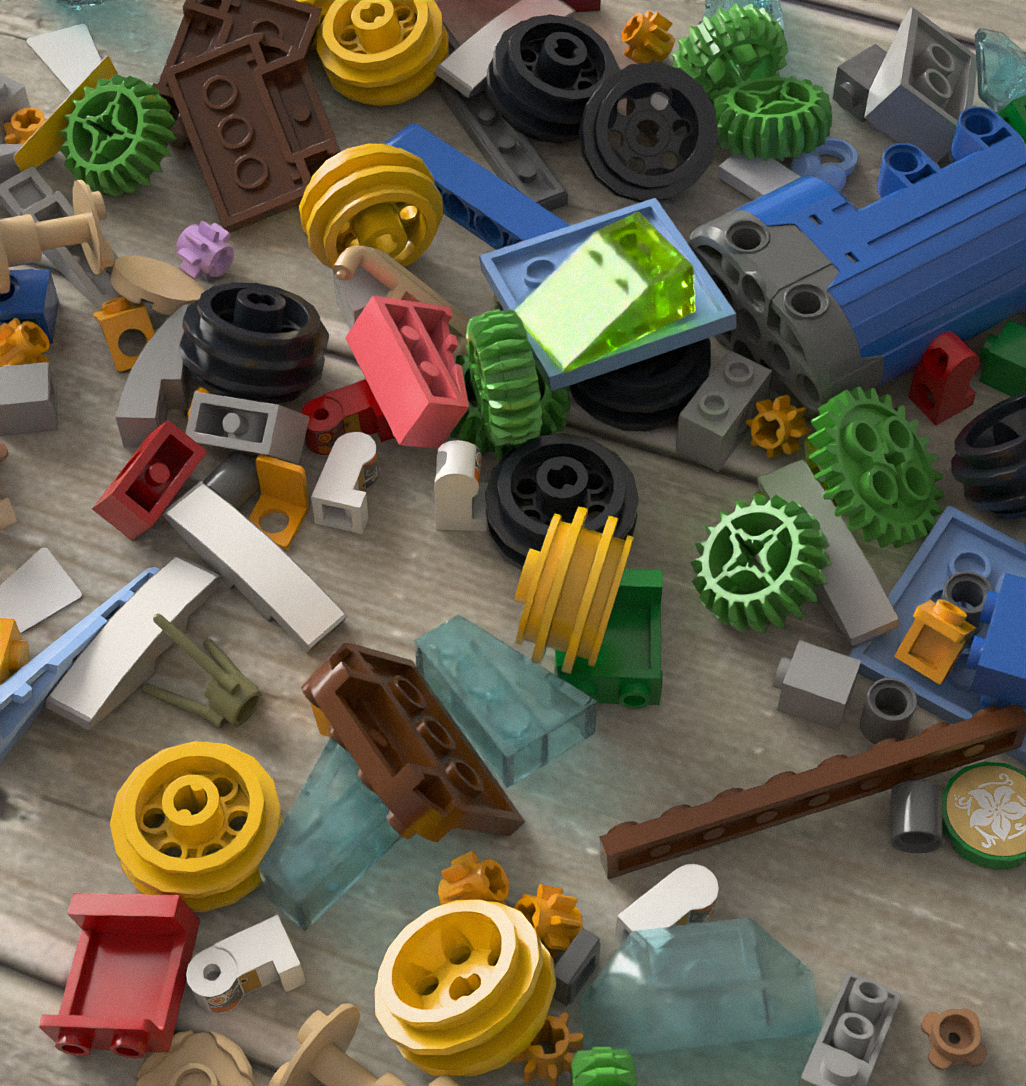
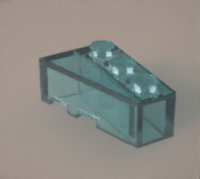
M460 614L414 640L416 667L456 724L507 789L595 734L596 700L539 664L531 662V659Z
M332 736L258 867L265 896L304 931L318 920L402 838L387 820L386 815L390 810L377 794L370 791L362 783L357 773L359 766L349 751L338 745Z

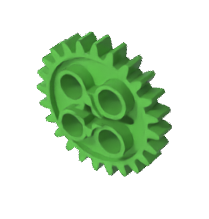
M858 386L851 391L845 390L829 399L828 403L818 408L820 416L811 421L817 432L808 436V440L818 448V451L809 455V459L819 464L822 470L815 474L814 478L817 481L826 482L828 489L823 494L824 500L835 499L837 502L834 515L840 517L846 514L849 517V531L853 532L862 527L864 541L868 543L877 538L880 548L890 544L894 548H899L928 535L927 531L936 524L934 517L943 512L936 501L944 498L945 493L935 485V482L943 479V474L932 468L931 463L938 460V456L933 453H927L925 446L929 443L930 438L928 436L919 437L916 433L919 421L914 419L908 422L905 419V406L902 404L893 409L891 396L886 394L878 398L875 388L863 392L862 388Z

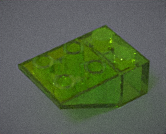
M636 212L595 231L514 312L522 320L524 328L566 374L694 313V267L640 212Z

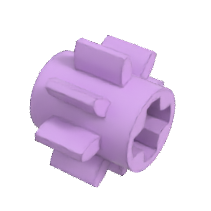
M201 221L199 225L194 224L187 227L179 236L176 245L177 255L183 259L179 268L194 279L201 276L208 281L211 276L214 278L220 277L230 268L234 259L233 247L226 243L231 234L215 222L210 226L206 222Z

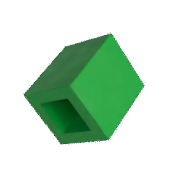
M1009 320L998 336L994 334L989 335L981 349L979 358L980 361L985 363L979 382L1012 397L1026 391V327Z

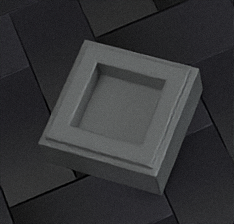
M583 927L554 967L556 988L553 998L566 1007L568 1004L571 1005L599 964L600 938Z

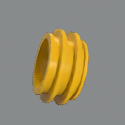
M336 0L330 6L317 30L316 50L333 89L349 100L381 107L401 104L419 96L434 82L438 76L435 74L437 66L449 55V35L443 24L442 13L434 0Z
M368 143L348 148L326 160L312 175L299 205L301 225L303 231L308 236L310 249L323 265L333 268L340 254L346 248L355 245L382 250L403 267H406L415 262L430 247L443 218L442 196L434 184L432 173L423 160L402 148H396L387 144Z
M578 506L572 524L561 521L562 516L554 514L541 552L530 549L527 554L514 598L515 601L525 604L515 643L523 645L524 640L535 643L531 662L539 665L542 663L547 647L566 653L561 671L569 674L572 672L576 657L589 660L588 666L595 667L634 537L628 535L626 540L613 537L618 518L610 515L608 516L603 533L584 528L588 509Z
M199 741L163 749L137 766L116 794L110 820L115 852L120 860L121 868L138 892L147 895H180L193 912L201 913L235 904L259 887L280 857L285 830L274 781L254 757L228 744ZM198 811V814L191 815V812ZM163 815L165 817L164 823L154 828L159 818ZM235 817H246L247 820L242 830L236 831L229 827L230 822ZM169 848H178L182 851L180 858L165 855L163 852ZM212 849H220L216 853L205 856Z
M481 899L455 900L430 909L407 925L387 949L378 972L379 979L375 987V1013L391 1041L396 1044L408 1064L432 1076H477L504 1066L526 1050L542 1029L556 988L554 961L549 951L540 941L536 930L521 911L498 902H486Z

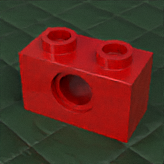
M165 421L145 438L93 506L92 510L132 541L154 525L207 451L171 421Z

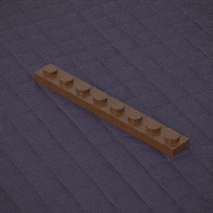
M1016 704L1003 709L999 706H990L977 712L971 719L952 725L948 722L936 723L926 728L920 735L902 741L896 738L886 739L875 744L869 751L851 757L846 755L832 756L821 762L817 768L798 774L793 771L782 772L771 777L765 784L747 790L742 788L728 789L718 794L712 801L694 807L686 804L678 805L666 810L659 818L640 824L634 821L618 824L610 829L607 834L599 836L602 866L607 879H611L892 789L901 782L921 780L1021 748L1026 734V713L1022 706Z

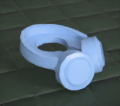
M826 137L825 144L816 147L814 152H802L801 157H794L791 163V171L801 177L812 176L819 178L841 191L845 186L846 176L852 174L855 170L858 154L850 143L838 138ZM820 155H832L839 158L842 162L821 164L822 158Z

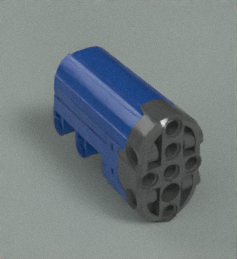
M981 106L966 108L961 112L951 147L952 156L956 161L942 169L915 145L897 143L889 146L883 153L877 181V192L881 199L859 210L831 184L816 177L804 176L699 226L691 233L688 245L736 313V328L715 335V338L719 343L727 346L730 351L772 370L768 392L772 402L778 397L789 395L790 405L795 406L797 409L805 407L807 411L803 417L807 420H813L820 416L818 408L828 403L829 399L845 390L851 391L858 386L862 388L863 392L871 388L876 389L916 368L930 343L940 334L948 331L954 332L965 342L1026 310V144L1020 134L996 112Z

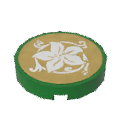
M984 761L964 767L949 779L942 794L944 836L947 834L949 840L954 844L953 849L962 858L983 868L1003 870L1020 866L1021 862L1026 861L1025 771L1007 763Z

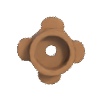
M966 1008L949 1009L941 1014L929 1012L923 1017L921 1030L929 1038L931 1050L928 1054V1060L933 1067L939 1070H947L951 1064L967 1063L972 1067H977L985 1061L987 1049L980 1043L981 1028L976 1013ZM956 1035L959 1038V1043H951L948 1036Z

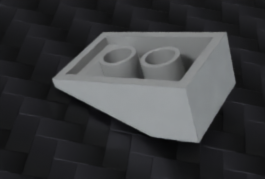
M912 7L906 13L869 90L864 118L869 121L875 130L880 133H886L898 143H909L917 146L937 164L951 151L952 139L954 138L961 112L966 108L973 107L978 56Z

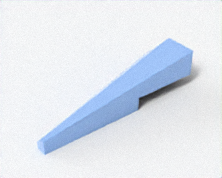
M151 567L146 569L0 684V763L45 707L46 698L80 653L131 596L160 570L159 568Z

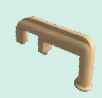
M355 245L346 248L340 254L332 268L333 273L340 280H351L358 266H360L390 289L386 296L387 298L451 307L453 317L449 321L448 327L450 334L456 336L458 347L453 352L454 360L456 361L457 355L468 357L466 332L470 319L382 250Z

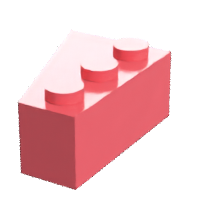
M373 295L345 339L398 444L438 449L469 408L462 366L455 364L453 352L458 347L457 338L455 335L450 334L448 323L453 317L451 307Z

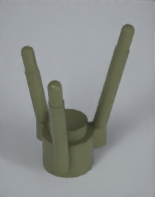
M155 614L153 616L154 623L213 677L205 691V697L209 699L210 707L149 683L142 685V692L206 718L219 729L224 726L226 721L234 726H240L253 715L261 702L262 693L258 690L259 687L241 673L213 640L206 639L203 645L219 666L163 615Z

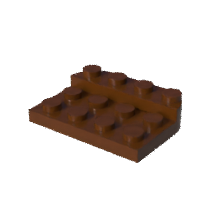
M186 0L182 6L184 16L163 70L247 35L261 32L264 33L265 37L278 38L291 45H295L306 63L322 18V9L296 0ZM162 71L158 84L153 83L152 86L167 100L171 106L169 113L176 121V124L170 130L177 139L171 142V144L184 150L185 145H191L164 71Z
M263 32L254 33L163 70L222 227L229 233L300 205L312 175L326 160L341 152L310 71L295 45H291L278 38L265 37Z
M343 643L302 685L301 689L305 697L314 706L321 709L330 722L329 732L332 738L343 749L349 751L359 766L357 773L362 783L370 791L377 794L390 810L386 815L387 820L400 836L411 839L418 834L427 840L438 843L452 828L511 836L525 823L523 817L412 660L352 643Z

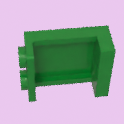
M624 569L595 667L588 666L589 660L576 657L571 674L562 672L566 653L555 650L554 702H566L576 707H587L594 703L621 704L632 709L643 708L647 705H660L663 671L661 670L663 570Z

